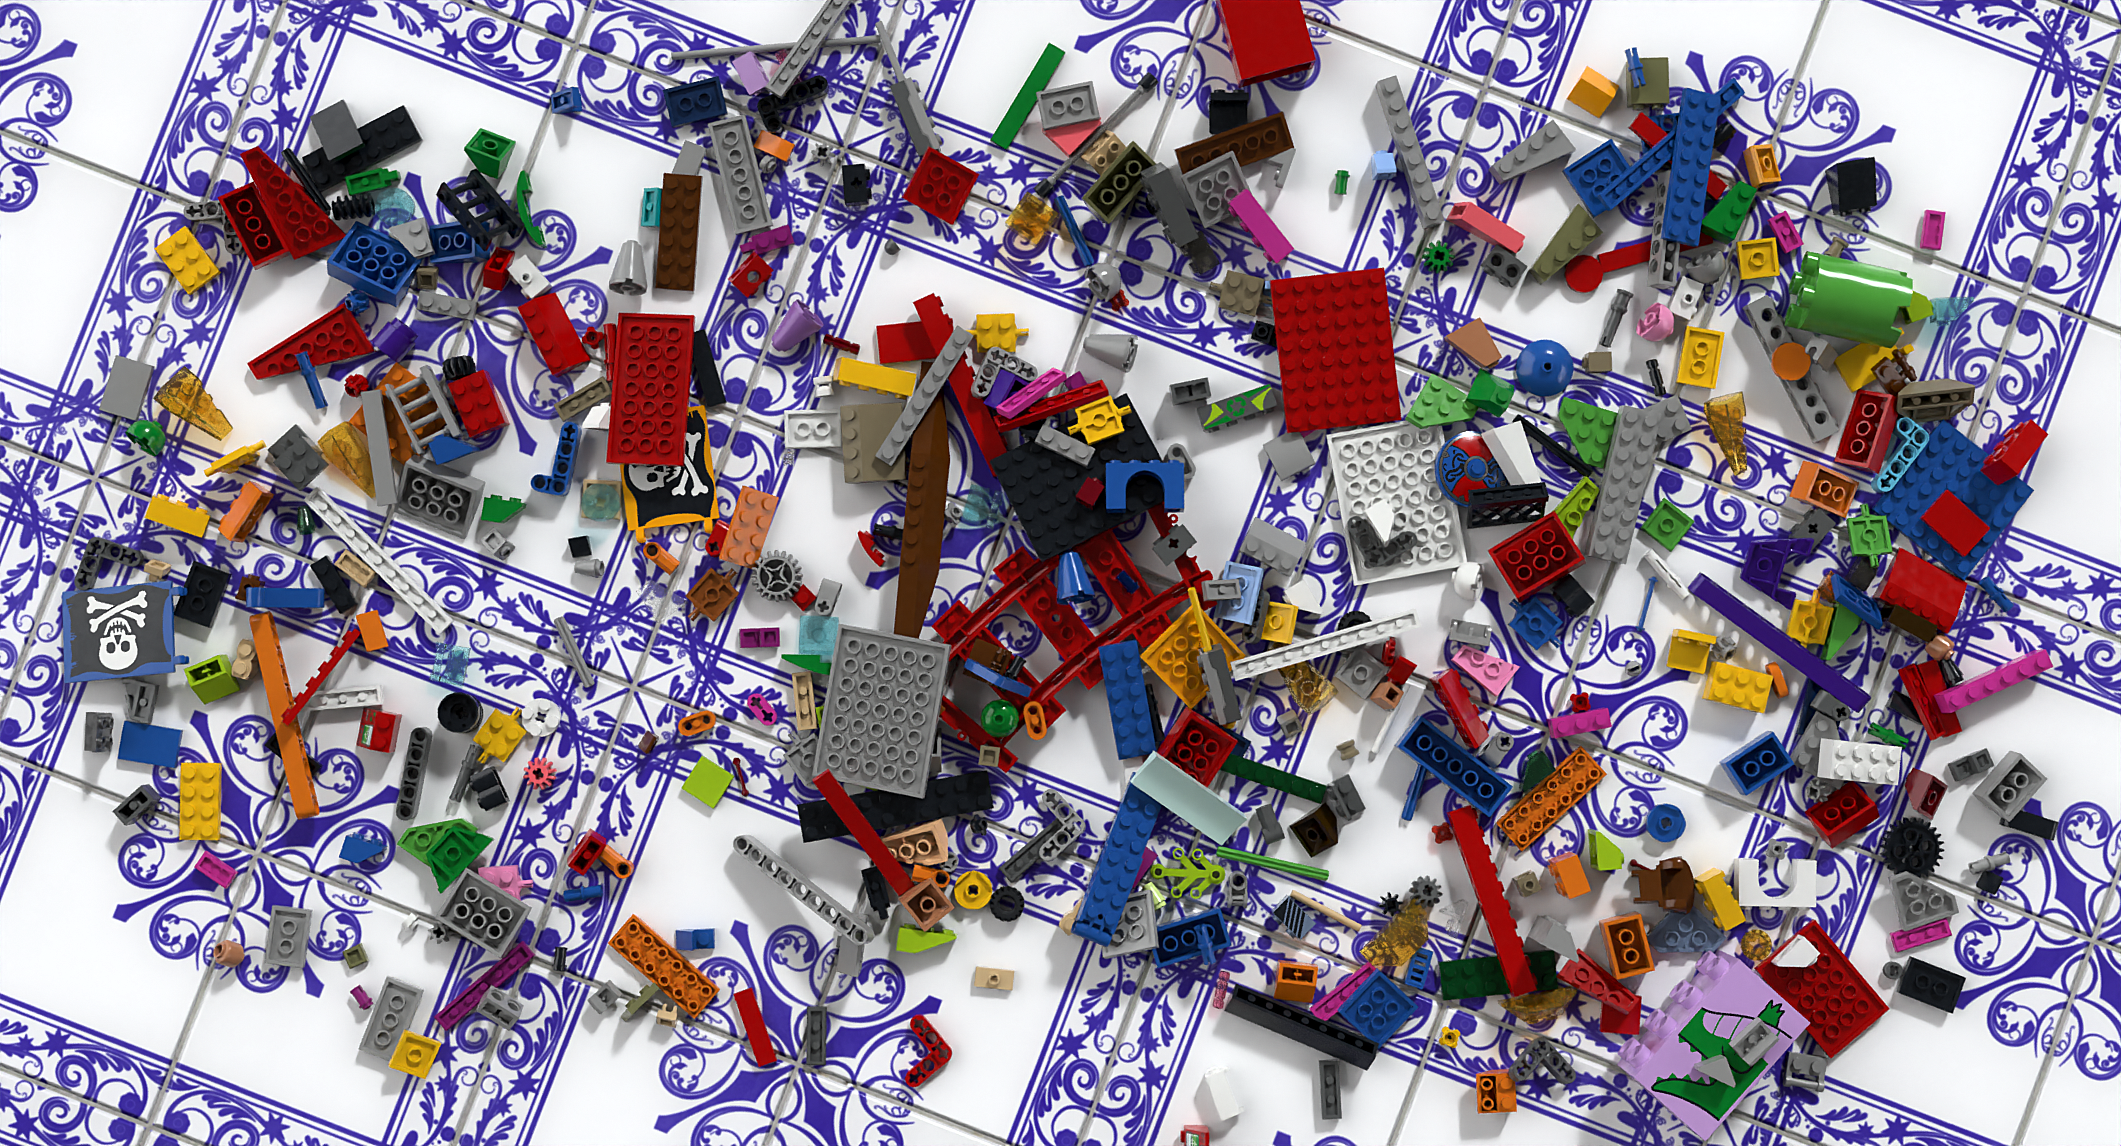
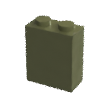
M1668 57L1639 58L1640 63L1643 64L1642 71L1646 85L1641 87L1639 81V88H1634L1631 72H1628L1629 64L1627 61V108H1633L1635 111L1644 110L1645 107H1652V110L1664 109L1670 103Z

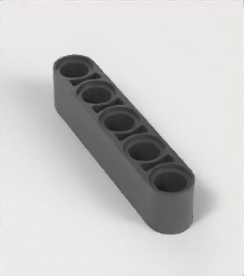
M417 727L410 735L396 808L397 817L403 821L413 819L418 814L432 742V731L427 727ZM419 731L425 733L423 741L418 738ZM417 749L422 753L419 760L414 756ZM413 768L418 771L416 779L411 776ZM409 787H411L414 790V796L412 798L409 797L407 794V790ZM405 806L411 810L409 816H406L403 812Z

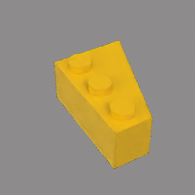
M160 493L152 496L144 518L202 538L211 516L207 514L208 510L196 507V509L190 508L188 503L180 500L174 502L169 500L170 497Z
M1712 868L1693 878L1696 883L1694 886L1698 894L1703 895L1705 899L1703 903L1709 912L1711 911L1715 917L1712 919L1718 929L1721 928V930L1728 931L1743 923L1746 919L1738 901L1731 894V891H1733L1731 886H1727L1723 879L1726 876L1724 871Z

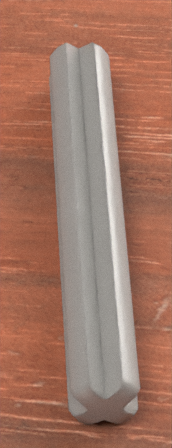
M563 616L554 620L556 628L584 687L588 688L594 685V680Z

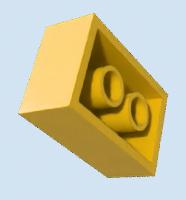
M1711 661L1702 699L1756 713H1764L1773 676Z

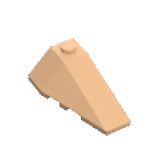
M942 818L923 822L880 837L897 861L908 864L923 863V865H934L948 861V835Z

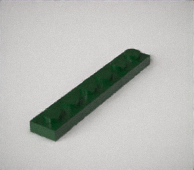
M1232 753L1229 754L1219 769L1319 804L1322 803L1327 788L1324 784Z

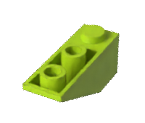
M904 923V926L899 927L896 951L918 953L955 940L957 934H954V930L942 929V932L934 931V927H930L924 932L921 928H915V924Z

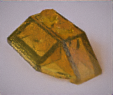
M1415 899L1410 900L1401 909V912H1398L1359 951L1372 966H1402L1429 940L1427 912L1422 909L1420 904L1418 906L1415 905Z
M1567 986L1498 1000V1004L1522 1021L1527 1022V1024H1534L1539 1022L1538 1019L1554 1020L1558 1018V1015H1563L1578 991L1574 986Z

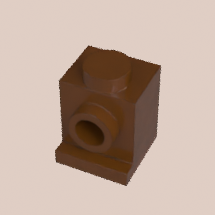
M248 574V577L242 576L235 599L246 601V588L249 585L251 587L264 588L265 581L259 580L260 576Z

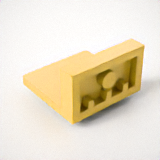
M1673 629L1666 666L1704 674L1710 644L1716 643L1717 636Z

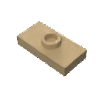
M345 549L334 563L335 566L364 588L368 586L377 574L348 549Z
M976 966L974 986L1013 990L1015 970Z

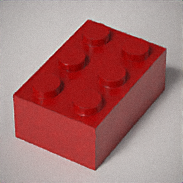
M480 370L448 384L470 438L476 439L510 425L488 371Z
M2032 419L2025 423L2020 422L2014 429H2008L2003 435L2005 437L2004 440L1998 442L1993 448L1994 453L1987 456L1983 461L1985 465L1980 471L1997 486L2018 475L2048 436V433Z

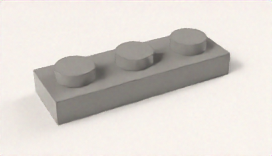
M420 290L416 309L474 321L478 302Z
M1044 424L1035 439L1036 444L1085 467L1088 466L1095 452V448Z

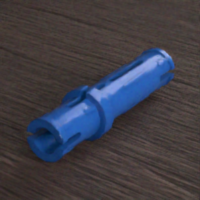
M307 351L296 354L295 357L301 369L300 374L306 381L316 409L328 406L316 377V369L312 366Z

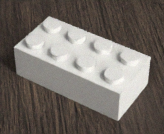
M1821 738L1817 777L1898 785L1902 747Z

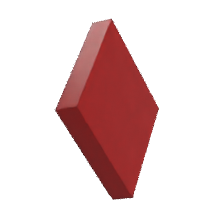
M1635 995L1639 1000L1627 1015L1601 1002L1599 1031L1639 1035L1642 996Z

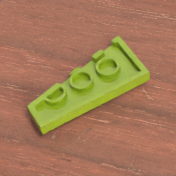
M1584 476L1553 510L1572 539L1577 528L1583 522L1584 515L1589 511L1600 491L1587 476Z

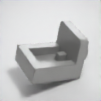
M609 980L587 1001L593 1009L601 1014L622 993Z

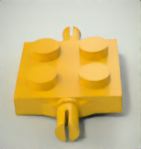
M1015 313L976 314L977 325L975 330H966L974 335L973 338L977 341L978 353H986L992 347H999L1007 352H1016L1017 336H1029V333H1021L1029 332V328L1017 329Z
M1110 395L1075 408L1078 424L1067 427L1070 435L1081 431L1085 436L1087 444L1091 445L1124 433L1121 416L1132 413L1129 405L1118 409Z
M261 440L254 445L243 446L210 463L212 467L204 470V473L207 477L217 472L234 473L239 470V466L255 462V458L260 456L258 451L265 448L266 444Z
M1815 589L1811 600H1794L1786 629V634L1800 641V644L1806 649L1808 644H1825L1834 610L1833 607L1819 603L1822 591Z
M516 707L511 715L504 714L496 708L473 738V741L484 750L477 759L479 762L481 761V763L485 764L490 755L505 762L521 741L527 730L520 726L517 718L522 713L519 707Z

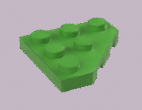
M1432 373L1405 420L1419 429H1426L1436 425H1450L1454 422L1470 421L1479 407L1466 401L1467 395Z
M1563 397L1557 416L1564 425L1568 437L1579 453L1582 462L1602 469L1611 443L1618 413Z
M464 818L407 828L397 845L432 868L426 853L452 826L455 825L477 832L478 828Z

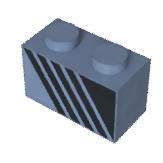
M1288 895L1271 910L1274 914L1272 918L1279 925L1283 923L1288 928L1286 932L1293 939L1297 937L1301 940L1316 924Z

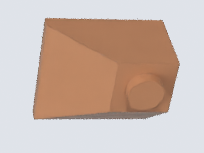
M932 878L915 885L898 898L924 932L955 908Z

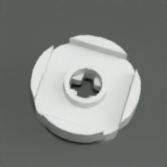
M544 698L534 699L522 710V724L533 736L543 737L551 735L559 727L561 711L553 701ZM539 712L546 714L545 722L543 723L537 720Z

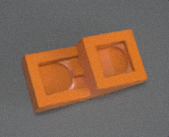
M761 130L753 147L787 163L795 148V144Z

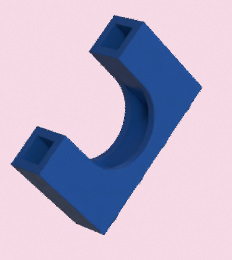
M1112 460L1110 463H1106V513H1125L1126 487L1133 478L1140 475L1152 476L1161 483L1164 490V513H1184V463H1180L1179 460H1169L1168 463H1160L1159 460H1150L1148 463H1141L1139 460H1131L1129 463Z

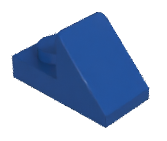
M570 87L552 94V114L581 112L582 102L579 87Z
M715 928L676 930V950L693 951L695 949L715 948Z

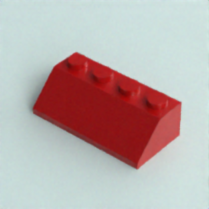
M555 292L534 298L517 307L553 376L558 378L591 360Z
M1861 389L1857 390L1834 460L1835 462L1861 471L1879 474L1899 414L1896 411L1897 398L1895 396Z

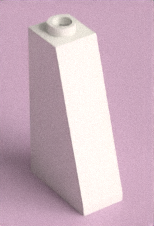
M1521 421L1481 433L1482 438L1511 486L1541 482Z

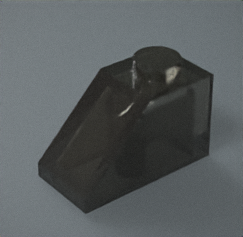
M1858 556L1844 579L1860 591H1866L1876 575L1877 568H1871L1869 557Z

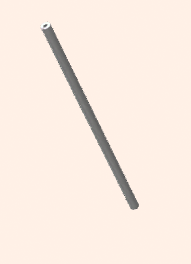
M880 35L826 39L819 48L881 43ZM797 42L671 52L672 60L740 55L746 54L749 51L752 53L792 50Z

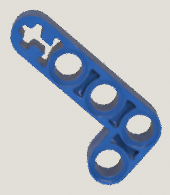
M566 422L562 426L552 475L537 474L533 476L531 487L535 491L556 496H565L569 493L582 435V429L578 424ZM568 429H575V433H568ZM566 438H567V439H572V440H574V442L572 443V442H570V441H565V440H566ZM566 445H571V453L565 455L564 447ZM566 463L568 466V470L566 473L562 474L560 472V466ZM543 478L545 480V485L543 488L539 489L537 486V482L539 479ZM559 482H562L564 485V489L561 492L556 491V485Z
M247 587L246 607L324 608L325 589Z

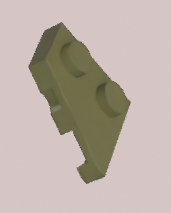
M655 983L650 987L646 985L639 992L641 996L637 1000L632 998L625 1005L627 1009L620 1017L626 1022L659 987Z

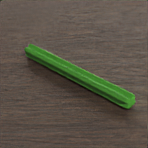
M1218 846L1216 851L1217 857L1324 881H1327L1329 877L1328 870L1221 846Z

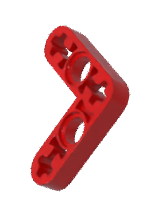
M916 1014L912 1017L910 1027L930 1053L906 1073L905 1081L910 1087H917L947 1063L952 1056V1049L922 1014ZM915 1019H922L924 1021L922 1023L923 1027L926 1029L927 1026H929L930 1029H928L927 1031H925L923 1035H921L920 1033L923 1032V1030L920 1026H914L916 1023ZM934 1033L937 1037L936 1042L928 1043L926 1035ZM939 1041L943 1043L940 1044L941 1049L948 1050V1057H940V1050L938 1048L936 1050L933 1049ZM927 1060L934 1063V1068L931 1071H927L923 1067V1063ZM917 1067H920L926 1076L923 1077V1074H920L917 1078L918 1082H911L910 1074L916 1075L919 1072Z

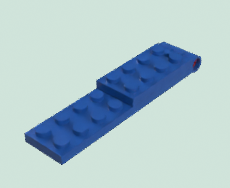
M1132 772L1071 928L1072 934L1104 947L1109 946L1112 934L1114 935L1143 861L1142 855L1162 806L1161 803L1131 783V779L1136 772Z

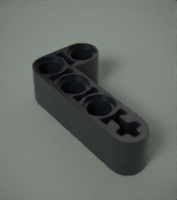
M818 75L791 86L784 96L789 98V102L785 105L780 104V98L774 94L760 99L757 108L767 131L776 136L780 135L783 132L784 126L779 114L825 96L829 91L828 82L823 76ZM818 83H821L822 89L818 88ZM809 86H811L814 93L811 94ZM804 89L807 91L806 96H797L800 90ZM765 104L772 105L771 110L768 112L762 111V107ZM776 121L779 123L778 128L770 129V124Z

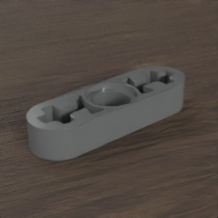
M1260 589L1258 597L1262 596V600H1257L1256 606H1260V609H1255V612L1259 613V618L1256 622L1253 621L1252 625L1244 624L1242 631L1243 641L1253 645L1261 640L1270 601L1269 593Z

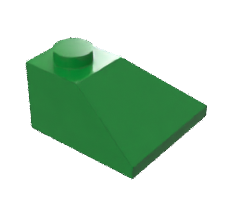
M480 128L464 147V151L480 173L498 179L506 170L516 141Z
M1480 368L1465 400L1499 418L1510 404L1514 395V385Z

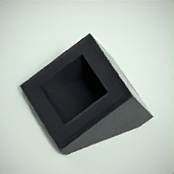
M589 536L568 539L573 558L592 555Z
M1983 871L1976 887L1986 893L1995 895L2003 881V877L1989 871Z

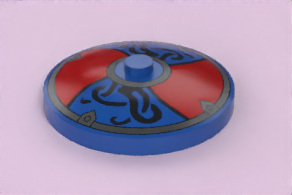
M1477 431L1463 432L1448 439L1440 448L1435 460V478L1441 492L1451 502L1468 508L1469 503L1468 490L1502 487L1508 484L1506 476L1482 438V432Z

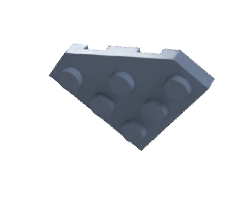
M1694 905L1687 915L1668 912L1646 935L1648 943L1659 953L1714 952L1727 939Z

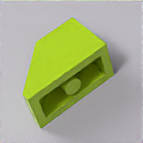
M1913 290L1910 307L1899 308L1906 325L1934 315L1931 301L1926 296Z

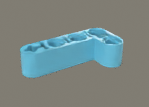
M1904 417L1896 420L1892 433L1901 439L1902 442L1882 466L1879 474H1876L1871 481V487L1877 493L1890 491L1929 441V434L1910 418ZM1900 422L1905 424L1904 432L1899 428ZM1915 434H1918L1920 436V443H1917L1915 441ZM1904 449L1909 452L1908 458L1903 456ZM1892 464L1897 466L1896 473H1893L1891 470ZM1881 480H1885V481L1883 482V485H1884L1885 487H1881V485H1882V482H1880Z

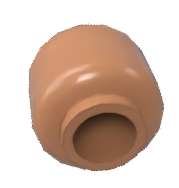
M1943 633L1936 634L1933 641L1924 643L1926 645L1925 651L1936 661L1943 659L1947 661L1955 653L1953 651L1954 642Z
M230 940L218 943L213 952L215 961L218 964L230 968L236 967L243 961L245 956L243 946Z

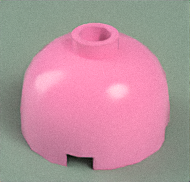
M1656 302L1646 309L1644 321L1640 318L1636 327V333L1642 338L1658 342L1672 334L1674 330V316L1665 305Z

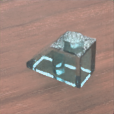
M1974 297L1931 299L1934 315L1930 316V323H1937V326H1948L1949 322L1955 321L1974 301Z

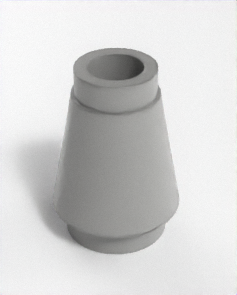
M599 559L575 562V573L596 578L604 574V562Z

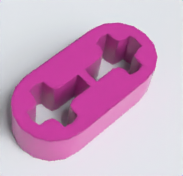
M759 693L749 696L747 704L760 722L767 726L774 724L778 718L777 713L765 697ZM753 697L761 699L759 703L763 707L762 709L757 705H752L754 702ZM763 710H765L768 714L773 713V716L771 717V722L769 720H764L766 716L762 712Z

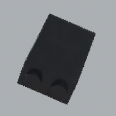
M1875 157L1836 163L1825 170L1833 215L1840 214V217L1852 215V212L1855 211L1863 214L1871 212V208L1877 206Z

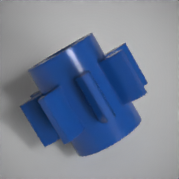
M356 289L347 294L345 305L349 311L354 310L355 314H359L368 309L367 306H369L370 302L365 292L360 293L359 289Z

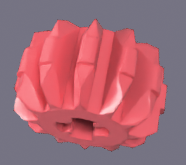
M537 757L534 759V762H528L530 768H524V771L529 773L524 775L523 778H529L530 780L527 782V785L529 786L534 783L533 789L535 790L539 786L541 790H544L546 785L552 786L550 779H556V776L551 774L557 770L556 768L550 769L553 762L546 764L547 758H542L540 762V759ZM541 770V773H543L544 776L539 777V774H537L536 771Z

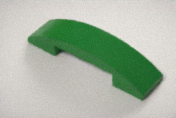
M523 170L520 171L517 182L519 214L533 240L542 248H546L542 228L533 226L526 194L532 193L533 190L529 175Z

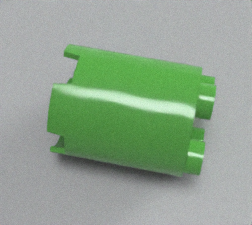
M1806 251L1800 272L1795 271L1790 280L1789 294L1797 295L1796 304H1790L1788 307L1785 326L1874 346L1892 348L1902 333L1900 329L1892 327V324L1896 320L1900 307H1910L1913 279L1908 278L1906 272Z

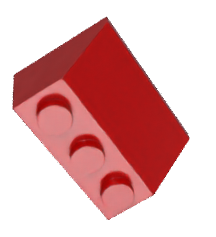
M1854 781L1848 782L1840 790L1838 789L1827 796V801H1820L1805 811L1806 816L1820 837L1832 849L1880 817L1876 804Z

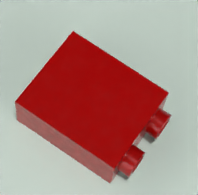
M1215 0L1239 88L1313 68L1316 58L1300 0Z

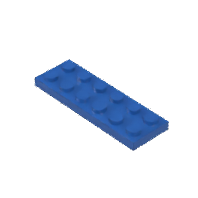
M1137 640L1098 647L1118 759L1123 760L1148 755L1153 751L1157 752Z

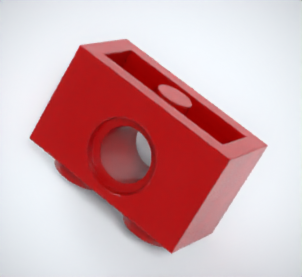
M753 252L728 280L748 298L758 291V286L762 282L770 279L773 269L758 254ZM750 272H756V277L753 280H748Z
M590 828L567 858V866L584 876L606 847V838Z

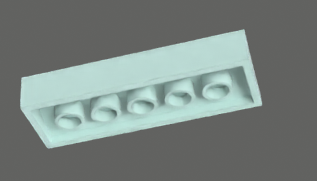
M1155 751L1150 754L1131 779L1133 785L1221 846L1247 820L1243 812Z

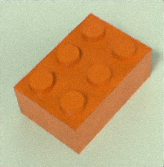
M1635 911L1598 921L1611 973L1615 979L1619 980L1655 971L1640 913Z

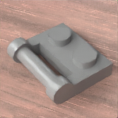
M1787 1051L1783 1086L1815 1089L1816 1092H1823L1828 1058ZM1792 1072L1817 1076L1816 1082L1792 1078Z

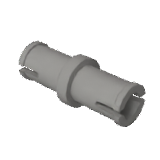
M2006 851L1993 856L1987 855L1984 856V859L1969 863L1968 867L1973 875L1986 870L1992 871L1995 867L2010 863V857Z

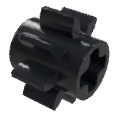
M1387 892L1385 898L1380 896L1383 901L1378 906L1384 907L1382 912L1384 915L1390 912V915L1393 917L1395 911L1401 912L1399 905L1403 904V902L1396 900L1399 896L1398 894L1392 897L1390 892ZM1388 900L1393 901V908L1388 907V904H1386Z

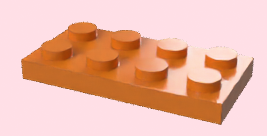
M742 486L719 559L750 569L757 567L755 561H759L779 497Z

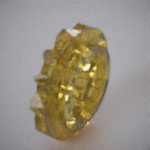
M1752 929L1746 932L1741 939L1740 948L1747 958L1762 960L1771 952L1772 942L1769 935L1764 931ZM1756 939H1758V943L1761 946H1763V948L1756 947L1755 950H1753V946L1749 942H1755Z

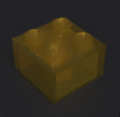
M1027 191L1006 220L1005 226L1037 248L1059 218V213Z

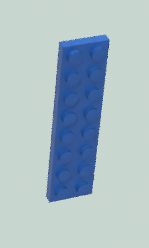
M1684 88L1682 91L1661 239L1692 247L1699 245L1720 96L1691 88Z

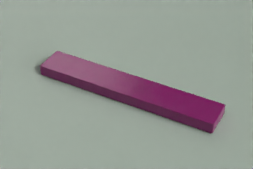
M522 941L506 957L499 960L436 1014L434 1018L445 1031H448L479 1004L481 997L491 985L498 988L531 960L535 954Z

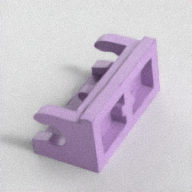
M749 51L732 61L750 96H757L767 91L765 86L768 84L769 79L755 53Z

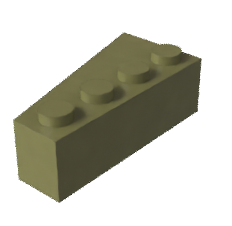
M1579 203L1571 210L1570 214L1528 270L1540 285L1603 233Z

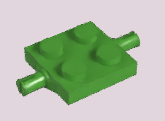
M1861 504L1862 516L1846 520L1852 557H1869L1871 568L1879 567L1877 556L1893 552L1886 515H1870L1868 504Z

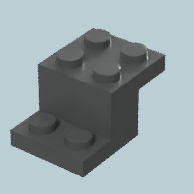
M297 424L290 428L268 449V452L276 459L273 463L299 491H302L329 466L321 456L323 452Z

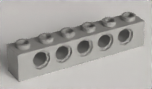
M1671 170L1658 174L1647 287L1663 290L1676 287L1680 243L1661 239Z

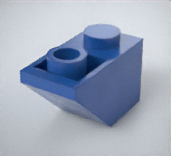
M353 832V834L346 835L339 858L360 863L387 850L388 846L383 845V841L372 838L368 840L364 838L365 835Z

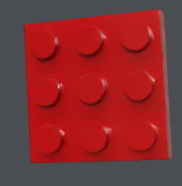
M928 146L901 198L953 225L979 174Z

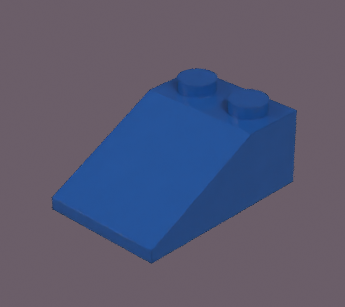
M459 221L430 226V236L435 252L434 255H430L431 264L477 263L490 259V246L484 252ZM481 223L487 232L490 231V223Z

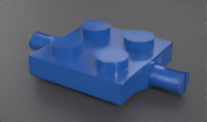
M1535 596L1523 606L1515 598L1509 603L1517 612L1508 625L1535 650H1538L1548 641L1556 648L1563 643L1554 636L1557 628L1563 622Z

